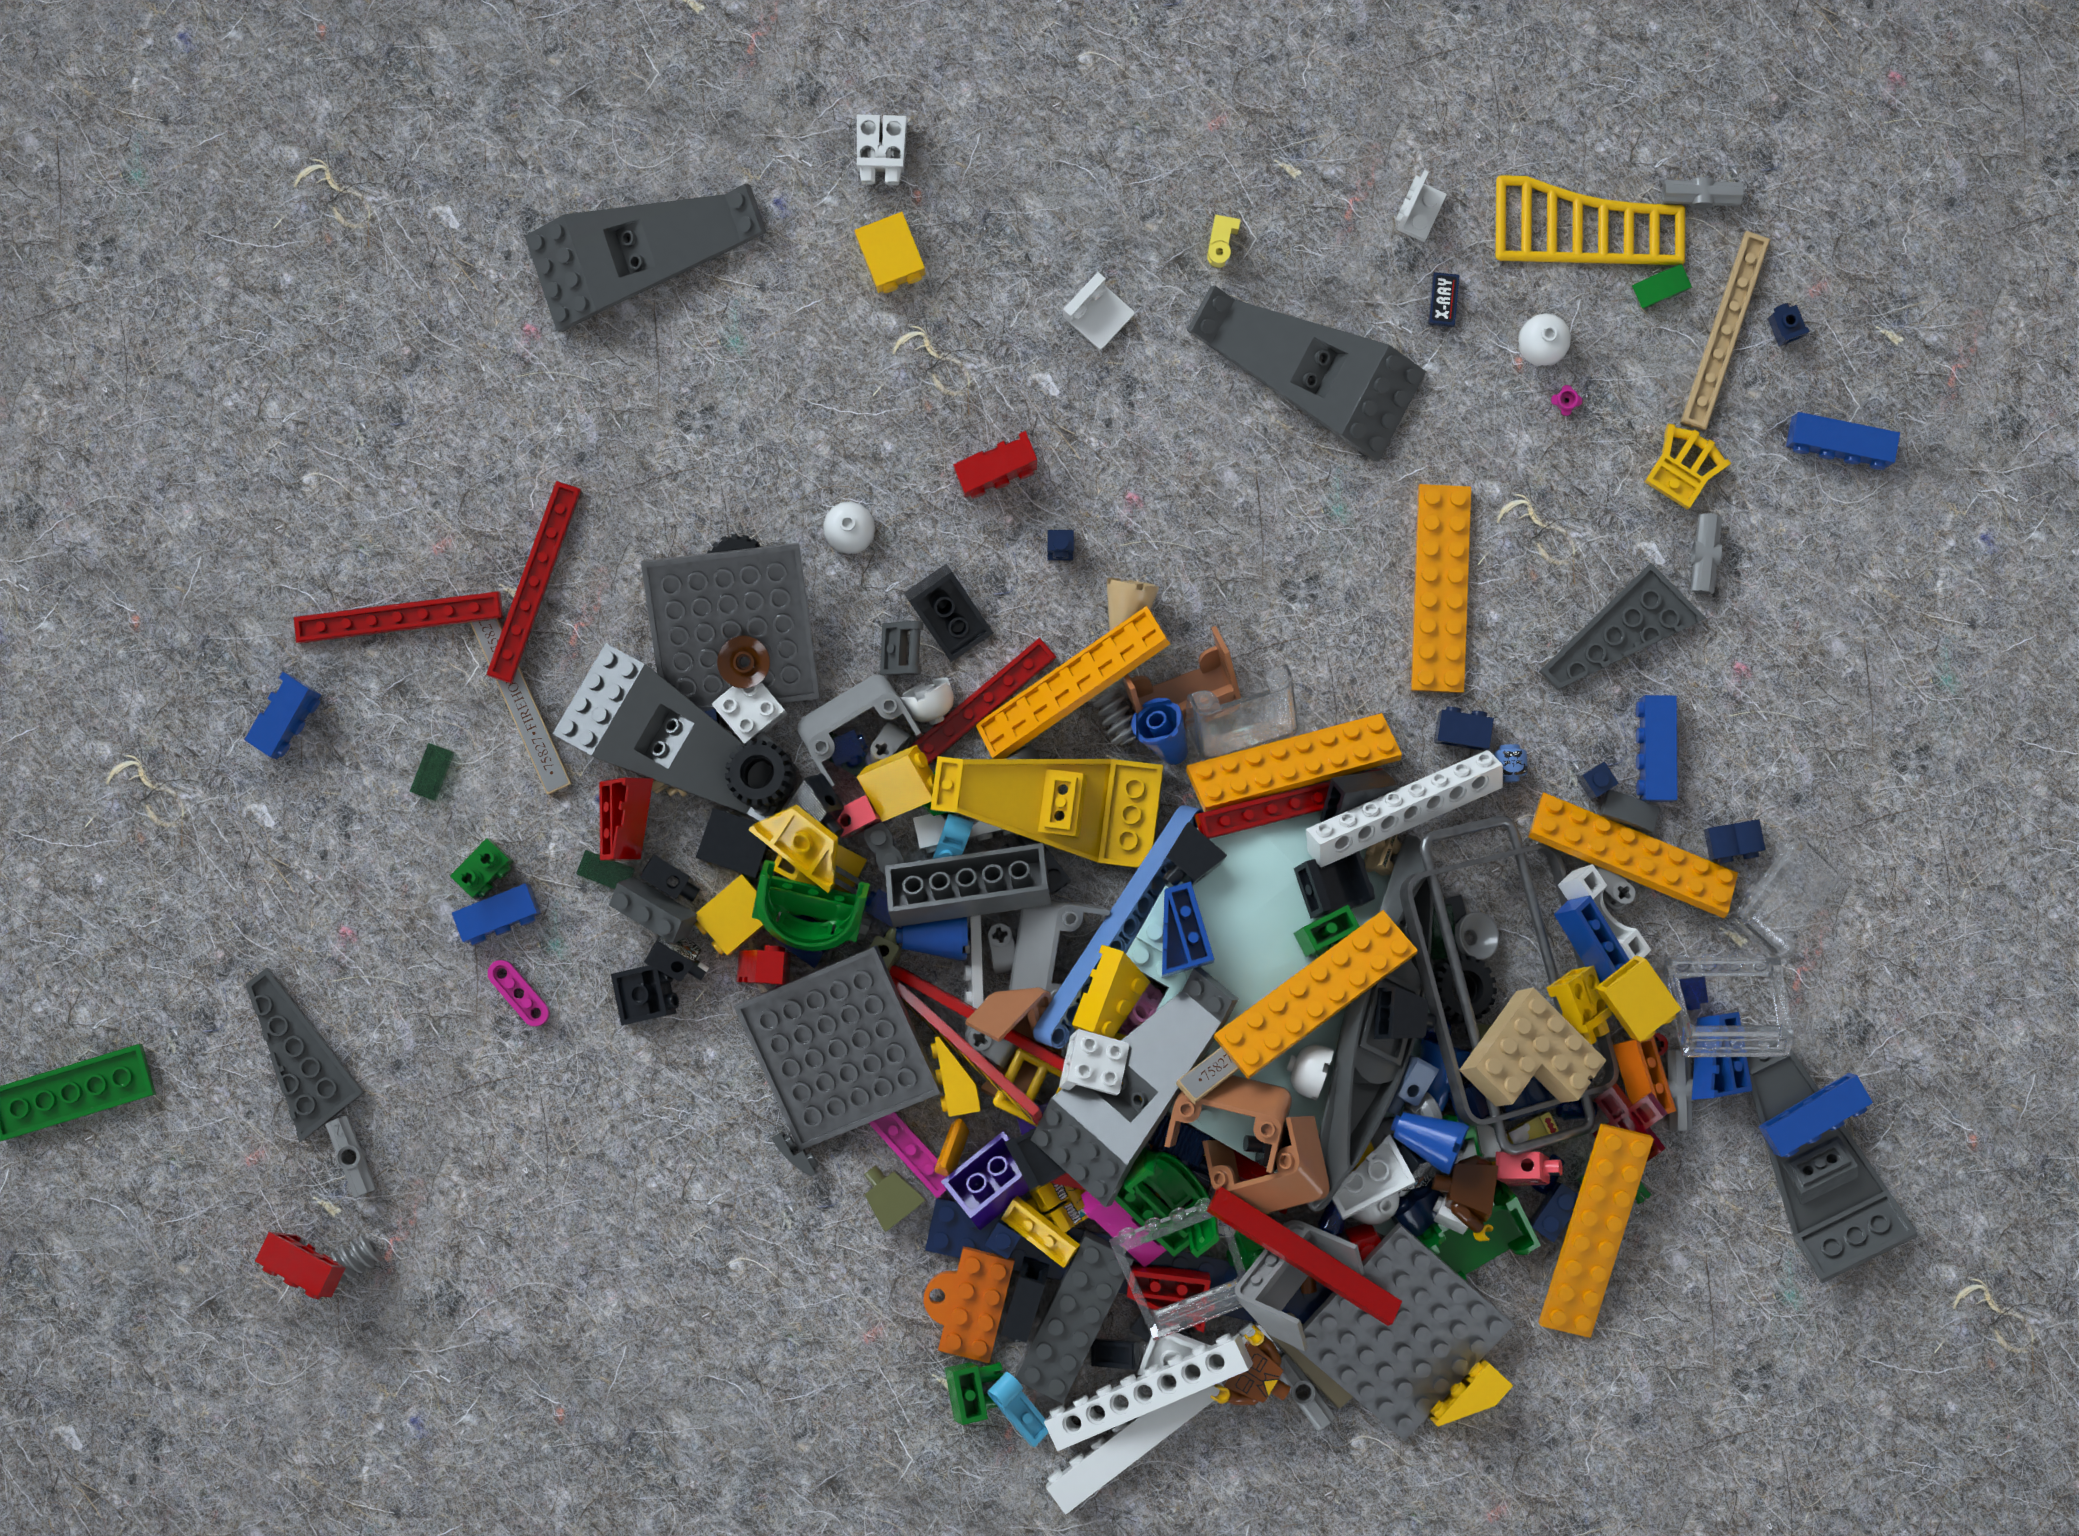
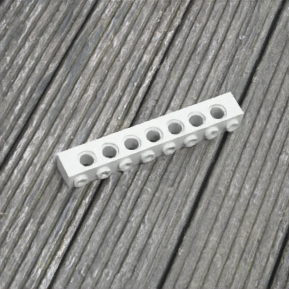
M1486 750L1306 829L1307 851L1322 868L1503 788V764L1489 750Z
M1230 1333L1217 1338L1215 1340L1216 1344L1207 1347L1206 1344H1202L1192 1349L1191 1355L1184 1358L1182 1354L1176 1355L1167 1360L1168 1364L1159 1368L1158 1364L1145 1369L1142 1376L1136 1378L1134 1374L1120 1380L1121 1385L1114 1388L1111 1385L1104 1386L1097 1390V1395L1088 1398L1087 1395H1083L1075 1399L1072 1406L1065 1408L1064 1405H1060L1050 1410V1416L1044 1421V1424L1057 1451L1248 1371L1253 1362L1240 1334L1231 1337ZM1213 1355H1221L1224 1358L1225 1364H1216L1213 1360ZM1189 1365H1196L1200 1369V1375L1192 1374L1189 1370ZM1165 1375L1173 1376L1176 1379V1385L1168 1384L1165 1380ZM1141 1385L1149 1386L1153 1394L1150 1396L1144 1394ZM1118 1395L1125 1396L1128 1399L1129 1405H1122L1118 1401ZM1095 1405L1101 1406L1104 1409V1416L1098 1415L1095 1412ZM1072 1415L1077 1416L1081 1420V1426L1075 1425L1071 1421Z

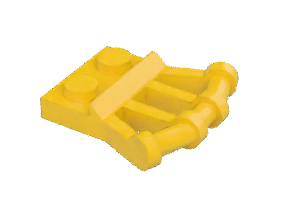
M1668 423L1664 434L1662 454L1644 482L1688 510L1706 482L1732 463L1728 458L1725 460L1714 445V441L1704 439L1697 430L1677 428L1675 424ZM1673 437L1686 440L1675 459L1670 456ZM1694 444L1702 450L1691 468H1688L1681 462ZM1707 455H1709L1717 466L1705 475L1700 476L1696 472Z

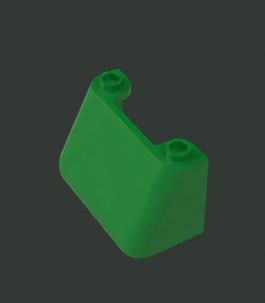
M1498 1179L1496 1180L1492 1215L1487 1222H1483L1484 1225L1489 1224L1493 1226L1492 1232H1485V1235L1490 1239L1489 1241H1477L1473 1231L1469 1228L1462 1235L1437 1222L1431 1224L1424 1233L1417 1237L1467 1282L1466 1274L1509 1249L1516 1255H1528L1534 1249L1541 1246L1517 1196L1505 1183Z

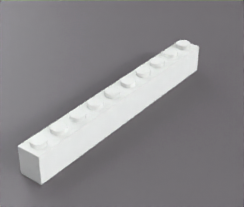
M1250 1322L1239 1330L1244 1345L1247 1341L1244 1335L1246 1334L1248 1337H1251L1255 1334V1330L1252 1328L1253 1325L1257 1326L1272 1341L1258 1323L1253 1324ZM1212 1385L1112 1428L1113 1433L1107 1438L1101 1436L1090 1445L1092 1449L1085 1455L1080 1452L1069 1461L1070 1466L1064 1471L1058 1469L1047 1478L1049 1482L1046 1484V1489L1066 1515L1211 1404L1214 1400L1210 1396H1217L1220 1389Z

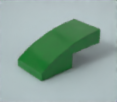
M1682 264L1632 285L1643 310L1693 288Z

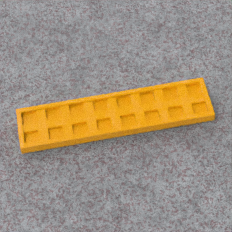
M1418 485L1411 691L1464 693L1471 510L1470 486Z
M1147 606L977 723L976 727L992 759H1005L1169 646L1171 643L1151 610Z
M1380 713L1189 764L1186 767V772L1202 809L1206 812L1326 781L1333 777H1340L1400 761L1402 753L1383 714Z
M1545 792L1541 795L1528 838L1721 918L1727 916L1738 872Z
M1382 910L1216 1032L1214 1039L1245 1077L1249 1079L1416 955L1418 950L1386 912Z
M1600 1124L1538 1321L1540 1326L1591 1338L1654 1140L1651 1135Z

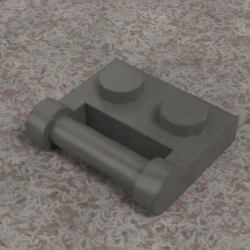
M923 622L882 623L880 675L921 674L919 648L920 631L923 630ZM908 631H910L908 665H906Z

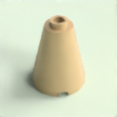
M1107 578L1109 631L1147 606L1151 610L1159 586L1134 580L1121 581V578Z

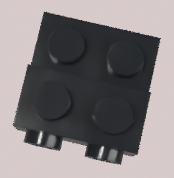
M649 965L611 974L621 1026L677 1014L676 1008L679 1006V998L676 993L672 992L671 982L674 980L672 977Z

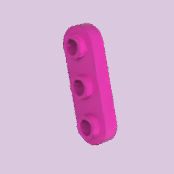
M505 960L493 962L488 968V978L525 1023L530 1026L545 1024L549 1019L550 1010L543 999L510 962ZM502 968L507 971V975L503 979L498 975L499 970ZM519 988L524 991L522 998H517L515 994ZM535 1008H539L541 1011L539 1018H535L532 1014Z

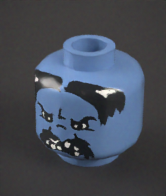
M1519 744L1500 745L1499 750L1493 753L1503 764V782H1519V777L1527 774V752L1521 749Z

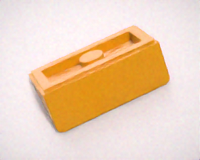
M960 1118L950 1125L934 1169L936 1173L945 1177L956 1170L969 1135L968 1127Z

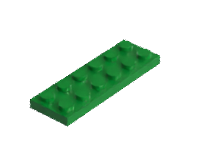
M143 1044L133 1045L0 1086V1142L156 1095Z

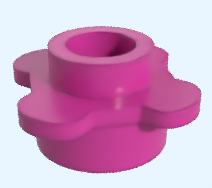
M1564 385L1559 394L1551 397V403L1558 406L1562 415L1569 416L1573 408L1582 404V398L1578 396L1577 392L1570 385ZM1565 398L1569 399L1568 403L1564 401Z

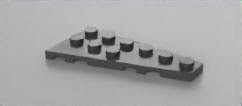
M1650 563L1539 672L1559 690L1706 619V617Z
M265 968L245 985L255 1014L258 1016L264 1041L267 1042L270 1051L269 1055L282 1094L285 1095L291 1120L294 1121L297 1130L298 1140L303 1142L364 1094L365 1091L270 968Z

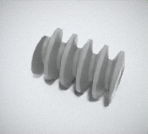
M1118 688L1099 697L1093 703V706L1096 708L1103 707L1098 712V716L1107 717L1102 722L1103 726H1111L1106 732L1107 735H1116L1111 744L1123 746L1137 738L1130 724L1134 714H1125L1130 705H1121L1126 696H1117V693L1122 689Z
M362 1234L359 1235V1245L353 1240L349 1242L351 1250L342 1245L340 1247L342 1255L339 1256L335 1251L331 1252L332 1259L346 1268L339 1284H345L347 1277L349 1279L355 1278L356 1271L363 1273L366 1266L371 1268L375 1265V1261H382V1256L376 1245Z

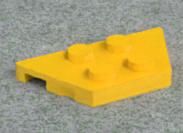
M797 804L753 824L749 828L751 833L827 893L834 888L838 836Z

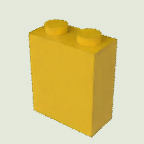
M903 212L854 230L878 293L882 291L884 293L893 292L898 289V285L906 282L908 284L916 283L922 279V276L926 275L924 264Z
M917 745L866 766L857 776L859 783L882 822L932 801L935 775L928 765L925 754L920 751Z
M743 874L696 912L697 921L694 923L703 935L707 932L714 939L711 944L720 955L725 952L727 956H731L764 928L760 920L752 918L757 890Z
M1637 955L1595 987L1630 1038L1639 1042L1653 1037L1656 1029L1663 1024L1665 1025L1676 1018V1013L1682 1010L1647 959Z

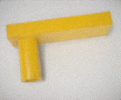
M1018 1196L1015 1197L1001 1220L1061 1267L1065 1268L1070 1263L1080 1244L1040 1214V1210L1032 1197L1027 1201H1023Z

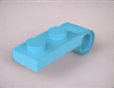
M948 814L932 859L962 855L974 822Z
M1005 1372L987 1393L1027 1443L1032 1447H1036L1049 1433L1044 1424L1046 1419L1023 1393V1387L1013 1375Z

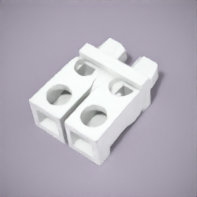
M857 114V169L860 172L862 184H875L876 172H885V184L899 185L901 173H904L907 117L883 115L882 142H880V115Z

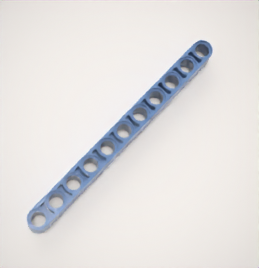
M1182 805L1175 811L1112 907L1110 915H1107L1036 1023L1033 1035L1037 1042L1056 1049H1060L1067 1044L1070 1036L1076 1030L1071 1024L1083 993H1088L1093 980L1090 977L1092 969H1097L1102 956L1099 953L1101 945L1126 953L1165 886L1162 878L1169 870L1162 862L1188 822L1195 828H1198L1194 815L1204 812L1203 809Z

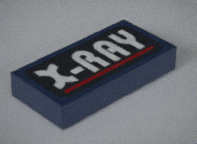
M1433 273L1428 325L1455 326L1460 275Z

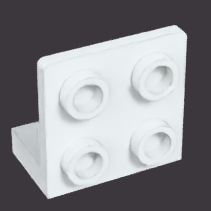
M1426 170L1423 171L1421 177L1415 176L1406 196L1407 198H1405L1396 218L1400 222L1397 228L1398 231L1422 242L1426 241L1447 195L1424 184L1429 173Z
M1097 272L1063 309V318L1095 347L1102 350L1134 316V311L1105 286L1106 278Z
M762 682L754 687L745 689L732 686L712 703V706L746 746L747 741L752 740L756 742L757 739L755 737L761 732H768L788 715Z
M1078 1029L1069 1038L1059 1088L1070 1090L1075 1085L1117 1096L1121 1089L1129 1043Z

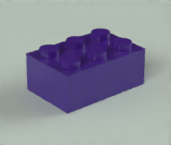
M1004 1131L941 1181L979 1230L1006 1210L1015 1197H1022L1030 1190L1005 1144L1010 1138Z

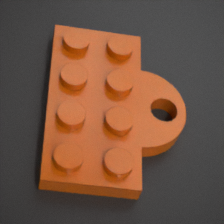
M963 1246L957 1271L941 1272L929 1281L924 1292V1307L934 1321L944 1325L938 1351L990 1363L1015 1262L1014 1258L1009 1257L1006 1259L1001 1255ZM933 1289H941L945 1293V1298L939 1302L934 1301L930 1296V1292Z

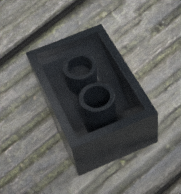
M947 564L904 592V595L950 662L994 633Z

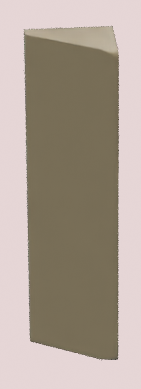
M1287 1313L1288 1315L1295 1317L1294 1314ZM1270 1336L1338 1409L1353 1398L1352 1395L1294 1346Z

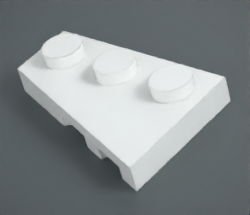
M1390 1134L1366 1157L1355 1171H1352L1346 1177L1333 1196L1332 1200L1343 1220L1416 1183Z
M1155 1325L1141 1360L1140 1369L1137 1370V1375H1144L1143 1371L1153 1365L1158 1364L1159 1368L1167 1365V1360L1176 1355L1182 1354L1183 1358L1191 1355L1192 1349L1205 1343ZM1213 1355V1360L1216 1364H1225L1224 1358L1221 1355ZM1189 1365V1370L1192 1374L1200 1375V1369L1196 1365Z

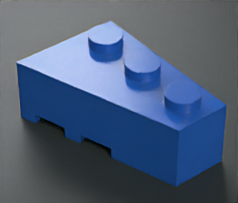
M283 671L279 677L283 682L277 693L273 691L270 693L267 699L271 703L264 713L260 712L244 739L267 756L276 760L279 756L283 757L290 748V740L294 735H298L305 726L304 720L309 713L312 714L320 704L319 698L321 697L320 693Z
M1191 881L1166 888L1164 891L1162 978L1212 964L1215 960Z
M1739 1012L1698 1017L1692 1100L1717 1098L1753 1091Z

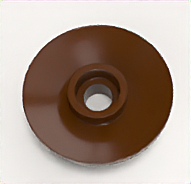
M737 636L728 640L722 646L718 654L717 666L720 675L728 684L737 688H751L761 683L767 676L770 668V656L766 647L756 638ZM742 657H747L750 660L747 667L741 665L740 660Z

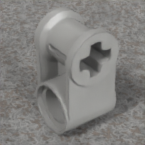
M888 721L872 743L870 751L865 758L866 765L868 766L900 752L911 735L891 721Z
M1596 865L1594 866L1607 884L1603 892V901L1608 908L1621 910L1634 900L1636 892L1632 884L1620 875Z
M996 923L990 927L988 939L995 975L1012 971L1015 946L1010 928L1004 923ZM1001 927L1002 931H1007L1008 933L1007 936H1004L1003 942H999L997 938L993 939L992 934L996 933V928Z
M969 1027L965 1033L966 1042L977 1052L984 1055V1057L1005 1068L1017 1046L1005 1039L998 1042L983 1033L981 1035L984 1037V1040L975 1043L973 1035H979L981 1032Z

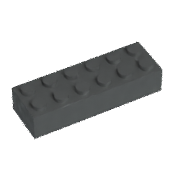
M1043 843L885 866L888 912L893 927L1052 905L1047 859Z
M1085 1230L1079 1242L1080 1246L1068 1264L1015 1372V1378L1021 1384L1062 1404L1134 1261V1257L1127 1250Z

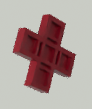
M1616 1083L1594 1099L1610 1120L1606 1125L1651 1135L1654 1138L1647 1162L1666 1149L1650 1128V1126L1668 1114L1652 1092L1632 1104ZM1599 1129L1592 1133L1595 1138Z

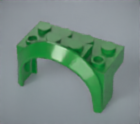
M765 859L760 873L752 918L760 920L766 930L782 943L801 950L821 951L837 947L845 941L857 942L867 901L869 883L859 882L856 895L833 889L827 893L820 886L773 876L775 862ZM781 912L779 922H777L778 913ZM792 915H807L822 922L804 921ZM833 924H834V925L836 926V927H835V930H834V934H831V933H832V929H833Z
M1144 1147L1133 1163L1115 1201L1172 1256L1175 1257L1190 1245L1191 1253L1198 1258L1220 1240L1217 1218L1206 1211L1211 1199L1198 1178L1178 1158L1169 1153L1152 1149L1147 1150ZM1143 1182L1149 1185L1155 1192H1157L1171 1209H1169L1163 1202H1161L1143 1184ZM1193 1198L1192 1203H1190L1182 1211H1177L1180 1207H1182L1185 1203H1187L1190 1199Z

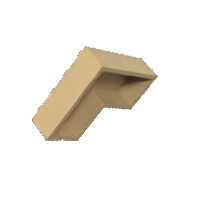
M1533 987L1515 992L1459 1071L1496 1107L1514 1104L1533 1076L1562 1103L1579 1100L1591 1083L1589 1079L1595 1078L1606 1062V1059Z

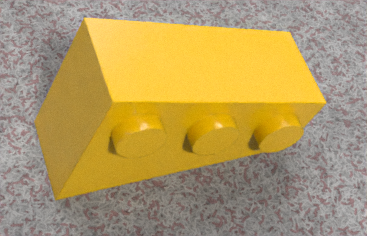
M1101 945L1099 953L1102 956L1097 969H1092L1090 977L1093 980L1088 993H1083L1071 1025L1076 1030L1081 1029L1113 1038L1150 984V981L1124 951Z

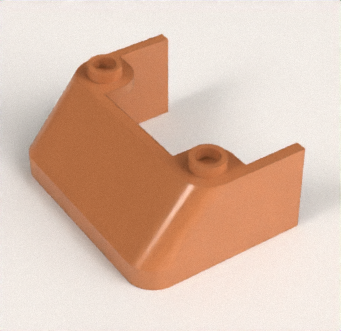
M1216 626L1211 627L1216 646L1201 653L1198 659L1200 668L1152 686L1149 678L1140 675L1130 678L1129 674H1126L1122 677L1134 713L1138 714L1142 711V705L1147 701L1155 698H1167L1181 708L1186 729L1233 711L1240 705L1241 695L1230 652Z
M1040 987L994 992L987 996L985 1001L965 1021L966 1025L998 1042L1012 1029L1037 1042L1033 1035L1034 1027L1052 1000L1051 993ZM1039 1043L1061 1056L1062 1048L1056 1049L1051 1046ZM1018 1046L1005 1068L996 1064L997 1070L1001 1072L1004 1076L1012 1062V1059L1017 1049H1019ZM1023 1061L1013 1084L1024 1094H1026L1038 1067ZM988 1080L980 1087L982 1092L993 1098L998 1091Z
M1231 1075L1195 1104L1181 1090L1173 1106L1164 1146L1170 1148L1176 1145L1181 1122L1191 1123L1197 1120L1201 1114L1202 1105H1207L1255 1117L1253 1130L1256 1138L1261 1142L1272 1145L1266 1172L1273 1173L1277 1169L1276 1157L1282 1147L1287 1125L1286 1118L1289 1117L1292 1104L1291 1094L1284 1087L1236 1075Z
M1315 1116L1286 1118L1291 1146L1284 1147L1278 1152L1276 1157L1278 1172L1240 1182L1234 1149L1218 1140L1203 1141L1213 1188L1215 1190L1220 1186L1264 1214L1324 1199L1329 1193V1181Z

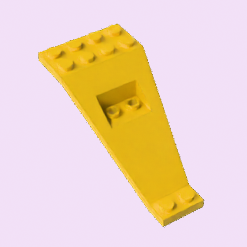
M937 756L930 809L959 813L1100 864L1139 868L1155 843L1164 765L1117 759H958ZM1066 785L1068 791L1066 794L1061 795L1059 788ZM1060 811L1064 812V819L1057 821L1056 814Z

